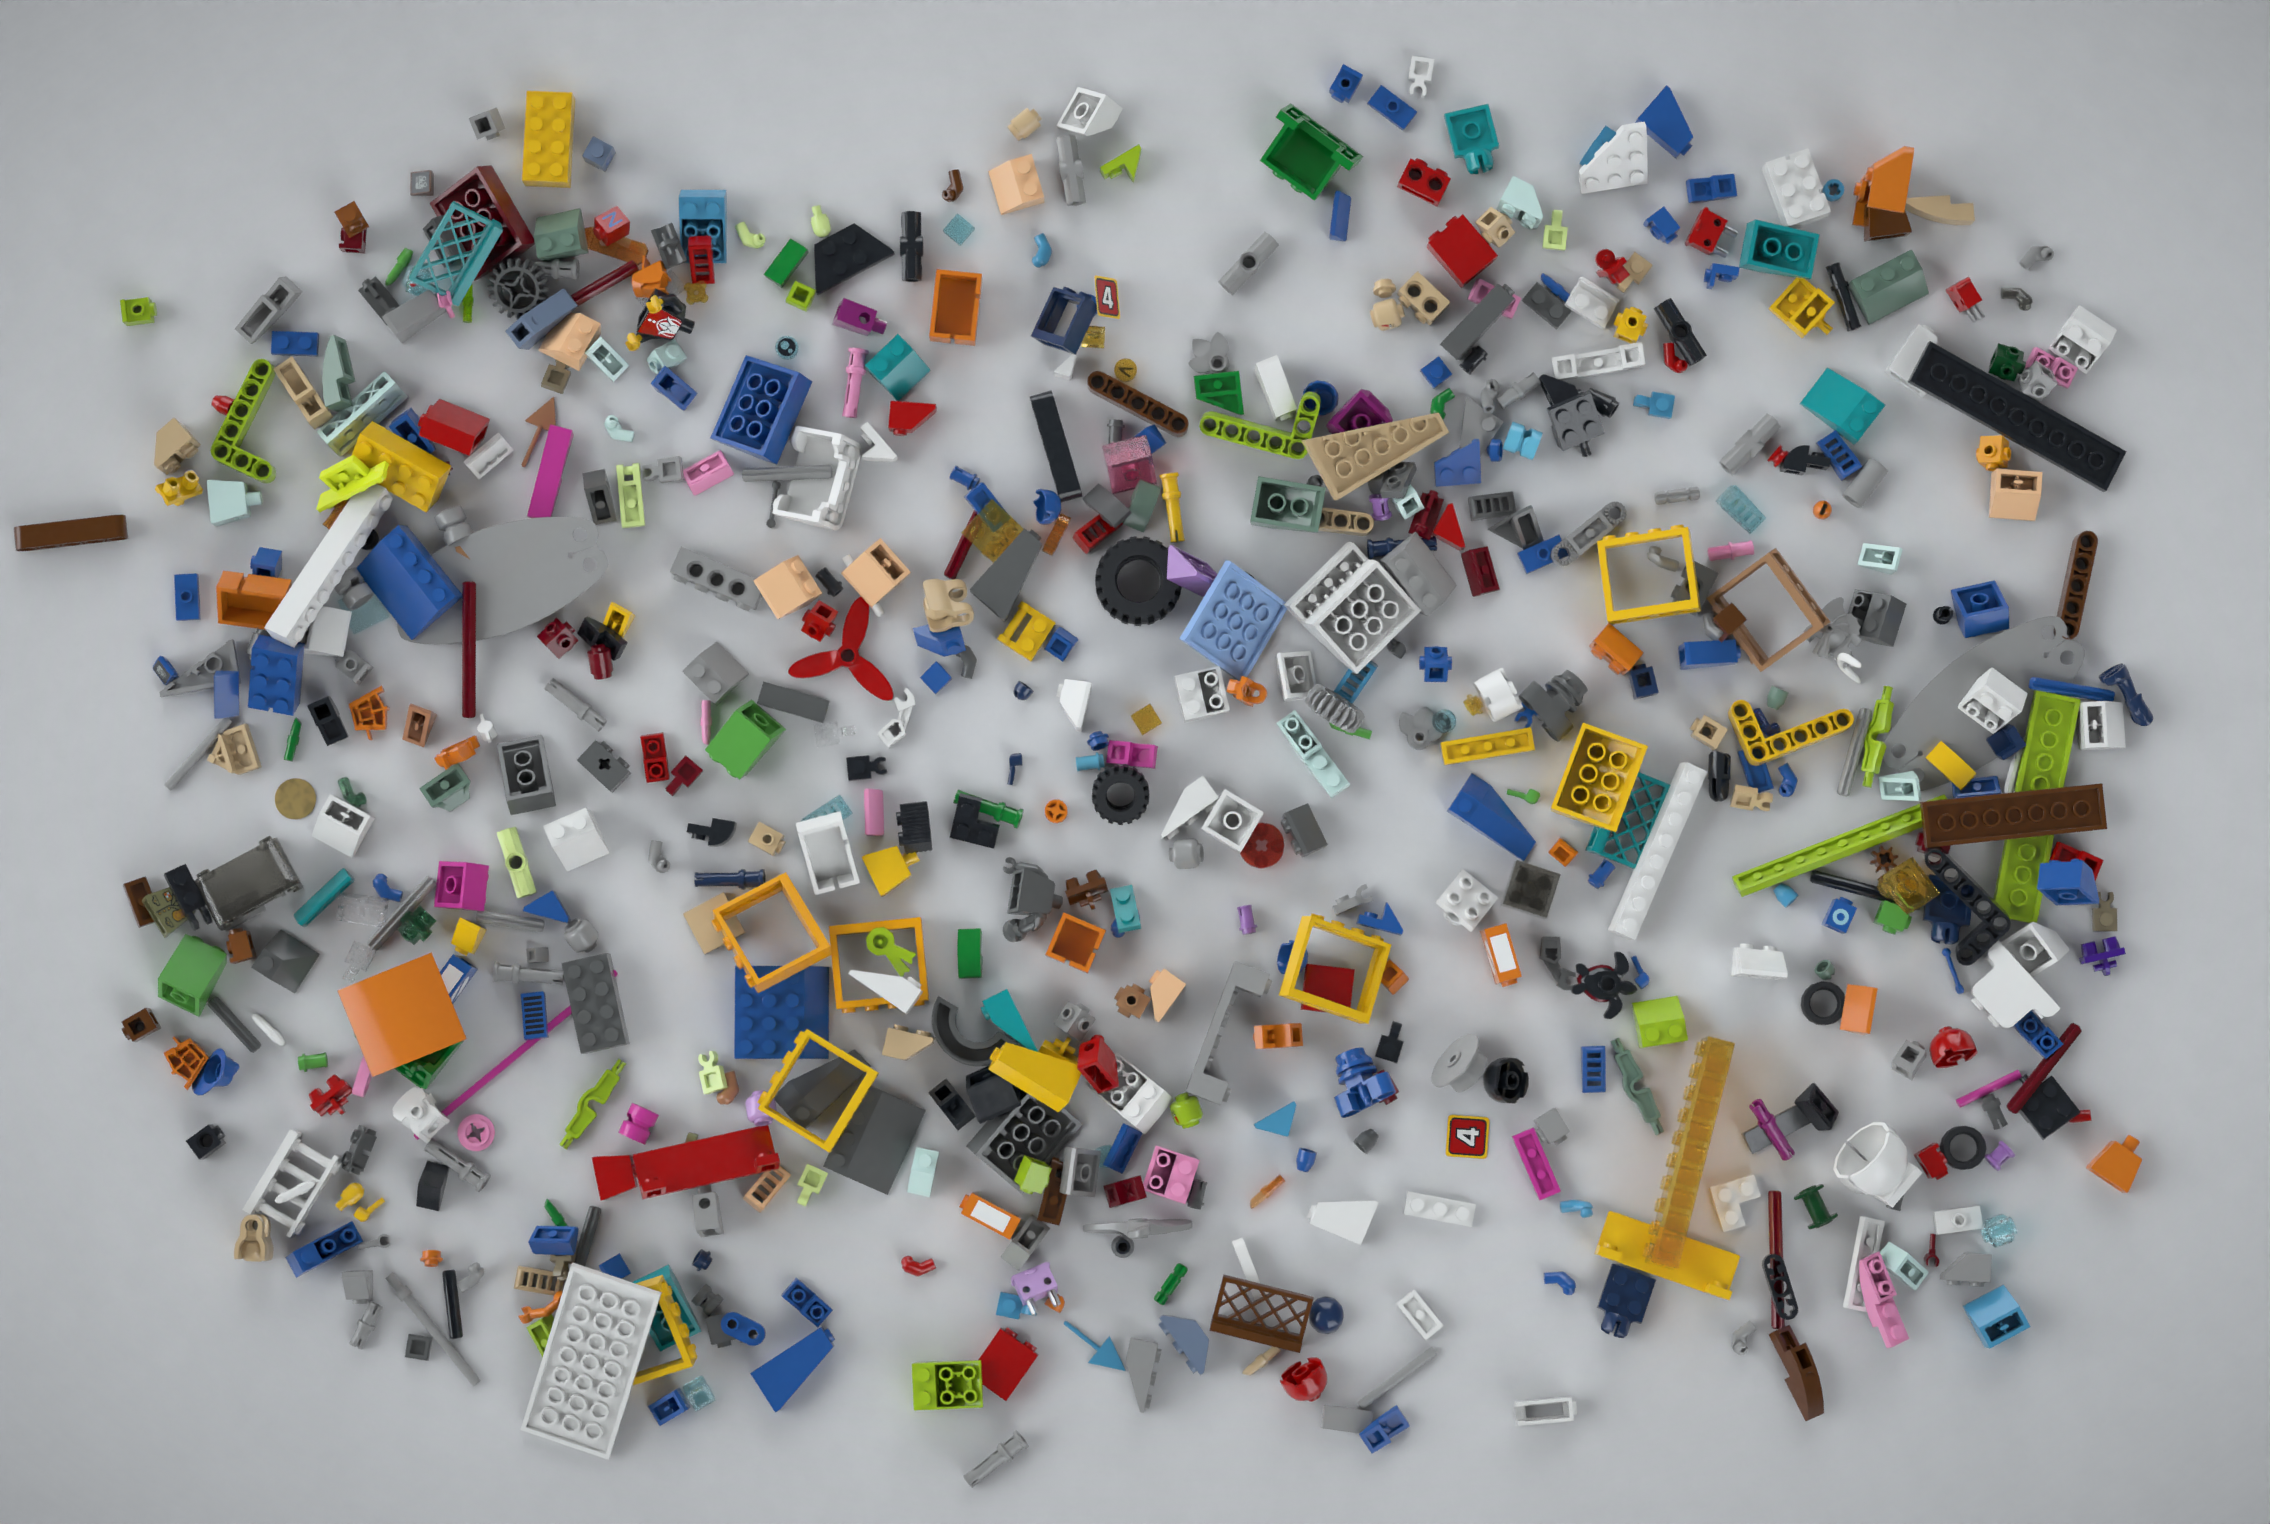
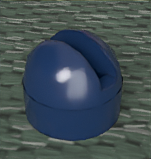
M1018 681L1013 690L1014 696L1022 701L1027 700L1034 692L1021 681Z

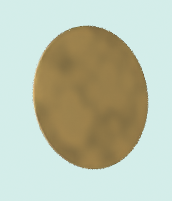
M293 778L286 780L278 787L275 793L277 810L289 819L296 820L306 817L312 812L316 804V794L313 787L302 779Z

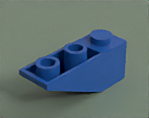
M353 1221L293 1251L285 1258L297 1278L360 1244L363 1240Z

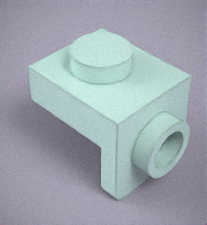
M674 339L654 349L647 358L650 369L658 375L664 366L671 369L684 362L687 356Z

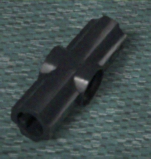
M902 212V237H900L902 281H922L921 257H923V236H921V212Z
M1671 298L1654 308V311L1668 331L1670 340L1676 344L1689 367L1707 356L1694 336L1691 325L1685 321ZM1675 328H1683L1686 336L1678 337L1675 334Z

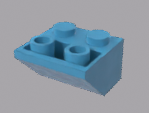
M2004 1285L1963 1305L1985 1348L1990 1349L2030 1328L2020 1306Z

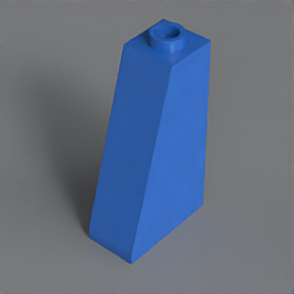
M820 1327L750 1373L775 1413L785 1405L834 1347L833 1341L835 1338L828 1328L824 1330L823 1327Z

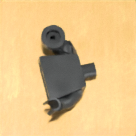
M1008 857L1005 859V862L1013 864V867H1003V871L1007 874L1013 873L1007 914L1028 915V917L1022 920L1012 919L1005 922L1003 935L1010 942H1018L1025 938L1027 932L1038 930L1047 919V914L1051 913L1052 908L1060 909L1063 904V897L1054 894V881L1048 879L1046 873L1038 865L1019 862L1018 864L1014 858Z

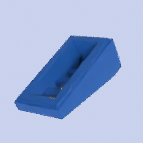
M1836 430L1816 443L1822 453L1825 454V457L1831 458L1830 465L1841 481L1863 467ZM1835 439L1837 443L1827 449L1825 445ZM1840 446L1842 449L1835 455L1830 453ZM1845 454L1847 458L1838 463L1836 459ZM1850 461L1852 465L1843 470L1842 466Z
M1605 1046L1581 1047L1582 1093L1606 1092ZM1587 1053H1599V1058H1587ZM1587 1063H1599L1600 1067H1587ZM1587 1072H1600V1076L1587 1077ZM1587 1081H1600V1086H1587Z

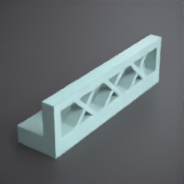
M384 371L352 400L353 406L339 411L317 433L341 457L356 444L359 434L372 421L377 424L381 422L408 396ZM387 380L388 383L381 389H379V387ZM366 398H369L367 402L362 404ZM349 413H352L348 419H345ZM333 428H335L334 431H333L330 435L326 436V434H327L330 430H332Z

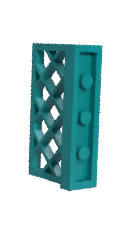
M453 201L411 272L409 280L444 296L447 293L438 287L437 281L450 277L452 284L448 291L451 293L452 304L459 306L503 231L501 223L494 219L490 220ZM455 209L464 213L466 220L453 224L451 216ZM480 221L486 224L482 232L473 234L471 223ZM468 225L471 235L457 238L454 228ZM452 229L455 239L442 243L440 239L441 233ZM472 239L473 249L462 253L459 243ZM457 244L459 254L446 257L443 247ZM441 248L444 258L431 262L429 258L430 252ZM461 258L463 264L461 269L451 272L448 262ZM445 263L448 273L435 276L432 266ZM430 267L431 278L423 280L417 277L421 269Z
M1638 772L1637 777L1640 779L1643 787L1631 791L1630 794L1635 808L1625 813L1623 812L1622 815L1627 830L1616 834V832L1594 826L1585 850L1632 869H1635L1670 788V784ZM1653 785L1663 787L1660 797L1653 800L1648 788ZM1644 790L1649 802L1638 806L1634 794ZM1651 805L1654 814L1651 819L1645 821L1640 809ZM1636 811L1641 823L1630 827L1626 815ZM1643 826L1646 833L1645 838L1636 842L1632 830ZM1629 833L1633 845L1622 849L1618 837ZM1614 839L1619 851L1613 854L1604 852L1606 843ZM1635 848L1638 855L1635 864L1627 861L1624 854L1625 851Z

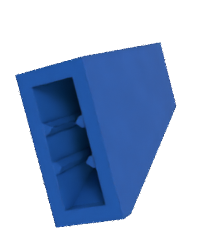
M1666 85L1637 118L1635 123L1645 122L1647 135L1674 158H1677L1680 154L1684 156L1693 146L1690 144L1693 135L1670 87Z
M1719 640L1684 642L1678 647L1680 670L1735 665L1738 663V659L1741 658L1740 645H1736V640H1724L1722 643Z

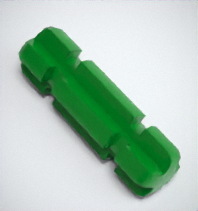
M1181 1263L1175 1266L1173 1274L1171 1273L1162 1285V1290L1158 1291L1155 1295L1154 1300L1160 1305H1164L1167 1302L1168 1296L1173 1293L1180 1283V1278L1184 1277L1187 1273V1267Z

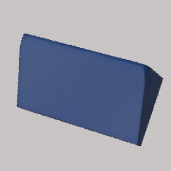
M1336 191L1334 194L1329 234L1330 240L1336 241L1347 240L1351 197L1341 191Z
M215 671L214 719L239 716V671Z
M1998 776L1973 778L1962 791L1952 783L1953 799L2002 794Z
M536 1226L528 1243L533 1254L574 1255L579 1228Z

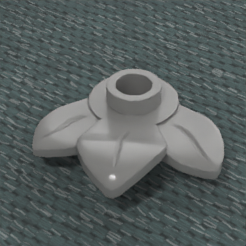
M1217 332L1211 342L1203 339H1193L1192 350L1196 357L1190 360L1189 366L1198 373L1209 371L1212 374L1226 372L1229 367V359L1226 356L1229 346L1225 337ZM1220 360L1222 366L1219 368L1213 365L1214 361Z
M1428 707L1419 709L1414 716L1404 712L1400 715V730L1407 736L1408 744L1413 749L1423 750L1430 742L1439 740L1443 734V731H1440L1435 726L1433 713ZM1438 723V727L1443 729L1444 726ZM1420 735L1423 737V740L1418 741L1415 736Z

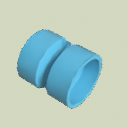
M1512 422L1502 449L1511 453L1518 451L1520 456L1533 460L1543 432L1532 428L1526 430L1524 425Z

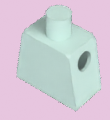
M207 480L210 520L214 526H221L251 517L250 506L263 504L261 491L249 492L248 485L245 482Z

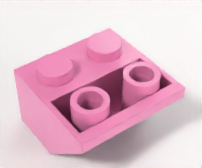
M1155 1146L1143 1183L1145 1191L1186 1204L1200 1160Z

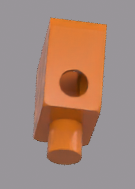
M2131 1135L2126 1137L2122 1145L2117 1141H2110L2087 1165L2086 1169L2121 1193H2128L2142 1162V1158L2133 1153L2140 1141Z

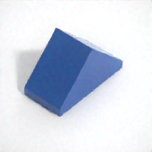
M553 890L524 906L523 909L526 913L564 923L571 922L570 916Z
M680 1388L648 1406L659 1426L691 1408Z

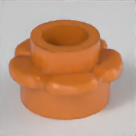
M438 1250L422 1251V1258H420V1261L424 1262L426 1267H437L439 1262L443 1260L441 1251Z

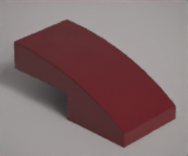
M1141 1175L1103 1186L1109 1208L1147 1198Z

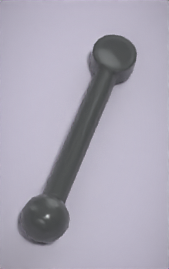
M773 481L772 483L773 496L770 518L766 522L769 528H773L776 525L772 512L774 500L777 498L778 489L781 486L779 481Z

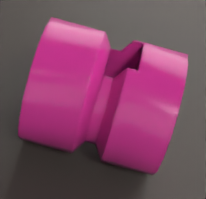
M632 1103L627 1112L628 1120L623 1121L618 1133L645 1145L651 1134L649 1128L654 1127L659 1115Z

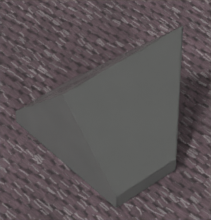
M1531 505L1511 514L1487 529L1521 547L1523 550L1544 541Z

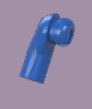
M377 874L375 879H373V887L378 895L384 899L401 902L403 891L391 889L387 884V876Z
M1565 1272L1544 1273V1284L1558 1283L1563 1288L1565 1295L1574 1294L1576 1283Z

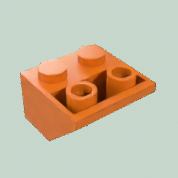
M1610 623L1605 626L1589 645L1592 648L1590 652L1599 660L1605 659L1609 663L1608 667L1617 675L1621 673L1623 676L1644 653Z

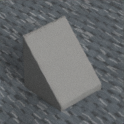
M548 947L526 949L527 963L549 962Z

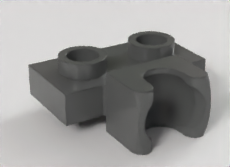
M1400 462L1391 467L1390 470L1388 469L1368 481L1370 492L1372 494H1381L1382 498H1404L1417 470L1415 462Z

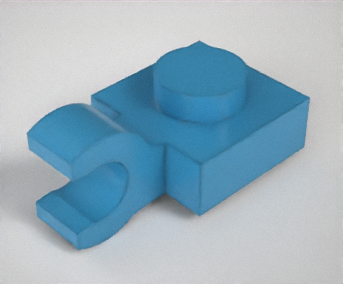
M1652 392L1650 398L1636 395L1633 406L1649 408V416L1671 419L1675 395Z
M1000 1292L996 1315L1018 1320L1020 1313L1032 1315L1028 1305L1023 1306L1019 1295Z

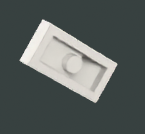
M868 422L860 427L863 432L860 435L869 446L871 444L874 445L862 455V460L896 462L898 460L897 455Z

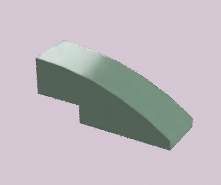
M332 335L328 341L323 363V396L325 407L339 412L353 406L348 384L356 381L346 340Z

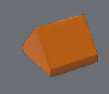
M1560 837L1548 853L1566 867L1578 854V851Z

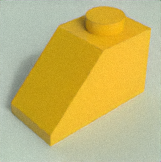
M460 917L451 944L456 946L454 950L465 956L468 953L475 954L487 929Z

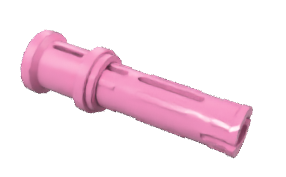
M848 348L850 358L849 365L846 367L848 380L842 416L857 418L862 376L866 373L864 366L866 355L869 354V351L860 348Z

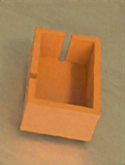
M936 269L929 333L930 341L951 343V339H954L955 344L976 345L980 308L979 299H981L983 280L982 274Z
M223 570L216 586L218 623L266 630L264 628L291 588L292 580L248 574L247 577H244V573Z

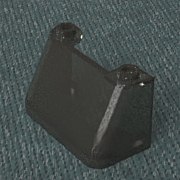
M268 836L258 842L259 846L212 871L206 869L196 875L195 883L213 920L221 931L232 926L233 919L239 921L241 917L280 896L284 897L287 895L286 890L287 892H296L304 888L278 838L272 839L271 836Z

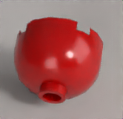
M1951 1026L1941 1028L1938 1031L1939 1033L1932 1039L1929 1047L1930 1056L1936 1068L1958 1065V1060L1964 1058L1966 1062L1978 1053L1971 1035L1958 1028L1952 1029Z
M1307 1358L1309 1362L1301 1365V1361L1296 1362L1282 1373L1283 1381L1280 1380V1383L1285 1392L1296 1401H1315L1324 1391L1327 1385V1372L1319 1358Z

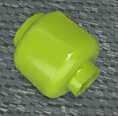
M1188 1093L1175 1096L1176 1101L1170 1105L1174 1123L1182 1126L1183 1129L1198 1125L1200 1123L1199 1120L1203 1116L1198 1098L1196 1096H1189Z

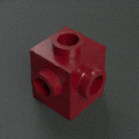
M557 617L537 635L541 642L558 659L570 651L579 641L573 635L576 630L567 621L562 623Z

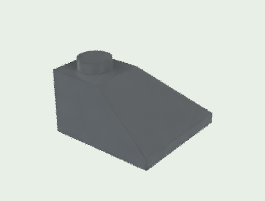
M280 930L263 948L251 968L295 993L320 954L285 931Z

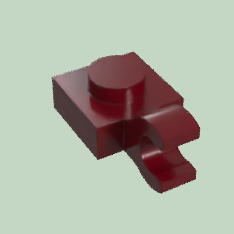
M685 755L671 771L675 778L665 788L671 796H674L683 784L689 788L703 770Z

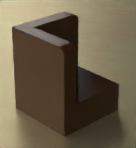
M1733 603L1729 604L1713 618L1715 624L1724 632L1719 638L1721 643L1747 620Z

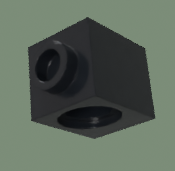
M208 1124L186 1140L199 1160H204L226 1144L223 1139L225 1137L224 1132L218 1125L214 1127L213 1124ZM207 1134H210L213 1138V1143L210 1147H206L203 1144V1138Z

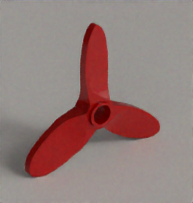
M858 597L849 609L843 627L842 646L838 650L809 655L792 664L788 670V674L794 678H812L828 674L841 667L849 668L860 685L875 697L884 701H891L894 696L893 689L885 676L872 663L861 657L858 652L866 636L870 613L869 604L862 597ZM848 650L854 653L853 660L850 662L843 661L842 654Z

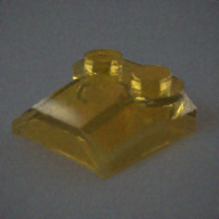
M1913 857L1877 879V888L1881 895L1886 898H1892L1907 915L1921 908L1940 894Z

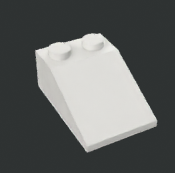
M1740 944V948H1733L1731 976L1780 980L1788 977L1783 952L1776 951L1777 947L1763 946V949L1759 950L1753 949L1754 945Z
M850 970L848 973L907 1015L923 993L919 989L921 984L910 976L906 980L899 976Z

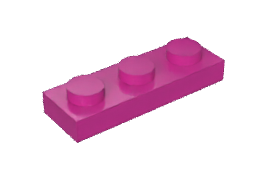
M1534 1127L1512 1136L1539 1201L1561 1192Z

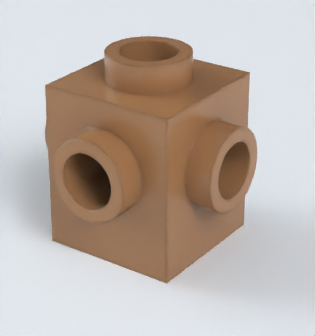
M1134 983L1132 987L1129 985L1125 989L1120 987L1114 997L1117 1000L1116 1006L1119 1007L1117 1012L1128 1018L1133 1015L1140 1019L1151 998L1144 995L1145 990ZM1134 997L1136 1000L1135 1004H1128L1127 998Z

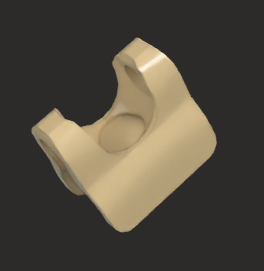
M929 579L923 582L925 593L923 607L930 631L943 632L952 627L968 625L973 621L974 612L972 606L966 602H961L967 596V587L964 581L960 579L946 581Z
M255 1214L244 1217L240 1226V1236L234 1248V1259L255 1262L272 1260L274 1247L270 1237L271 1222L266 1215ZM255 1221L258 1223V1228L256 1231L254 1228Z

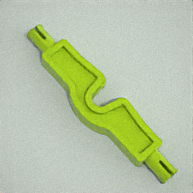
M1883 686L1882 697L1876 700L1872 721L1869 723L1864 741L1865 753L1861 771L1865 772L1862 786L1872 788L1874 774H1879L1886 750L1885 743L1878 741L1877 736L1881 733H1888L1891 727L1894 703L1890 701L1893 687Z
M618 1058L611 1070L607 1069L595 1087L587 1090L581 1096L577 1105V1113L565 1128L567 1134L559 1143L564 1149L567 1150L574 1138L579 1139L585 1129L596 1118L597 1113L589 1107V1101L595 1100L600 1104L607 1102L614 1087L620 1080L618 1075L626 1065L621 1059Z

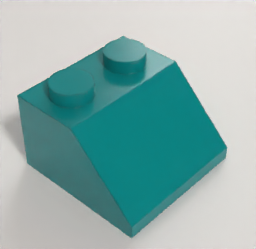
M899 334L889 341L865 365L866 370L896 401H900L931 371L914 349Z

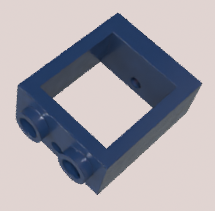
M1053 287L1031 337L1043 345L1076 355L1097 310L1096 303L1091 301L1092 296L1081 291L1079 294H1076L1074 290L1068 287H1063V289ZM1068 302L1079 305L1065 336L1062 337L1054 334Z

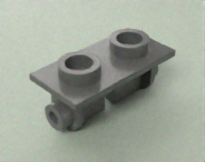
M376 276L372 280L366 279L362 283L363 287L358 290L382 320V316L400 306Z
M361 1125L353 1131L350 1138L352 1144L349 1151L344 1153L341 1161L344 1170L349 1172L350 1168H352L351 1172L357 1175L364 1171L369 1156L362 1154V1150L372 1151L377 1139L375 1136L376 1131L368 1129L365 1132L366 1128Z

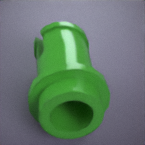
M326 1052L314 1055L302 1054V1056L298 1057L299 1070L307 1072L308 1069L328 1067Z

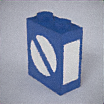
M454 954L440 971L452 1004H454L478 970L462 957Z

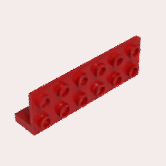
M768 1125L633 1154L632 1157L642 1200L779 1169L780 1165L779 1154L775 1153Z

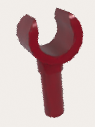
M1930 1234L1929 1252L1924 1256V1262L1927 1266L1928 1260L1931 1257H1935L1934 1266L1937 1267L1939 1265V1258L1935 1255L1936 1234Z

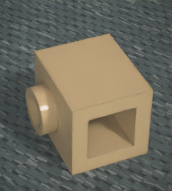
M758 822L748 840L750 844L772 856L776 852L779 854L786 843L783 840L785 837L783 834L761 822Z

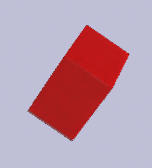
M1453 503L1447 505L1431 536H1436L1440 541L1460 551L1464 550L1466 546Z

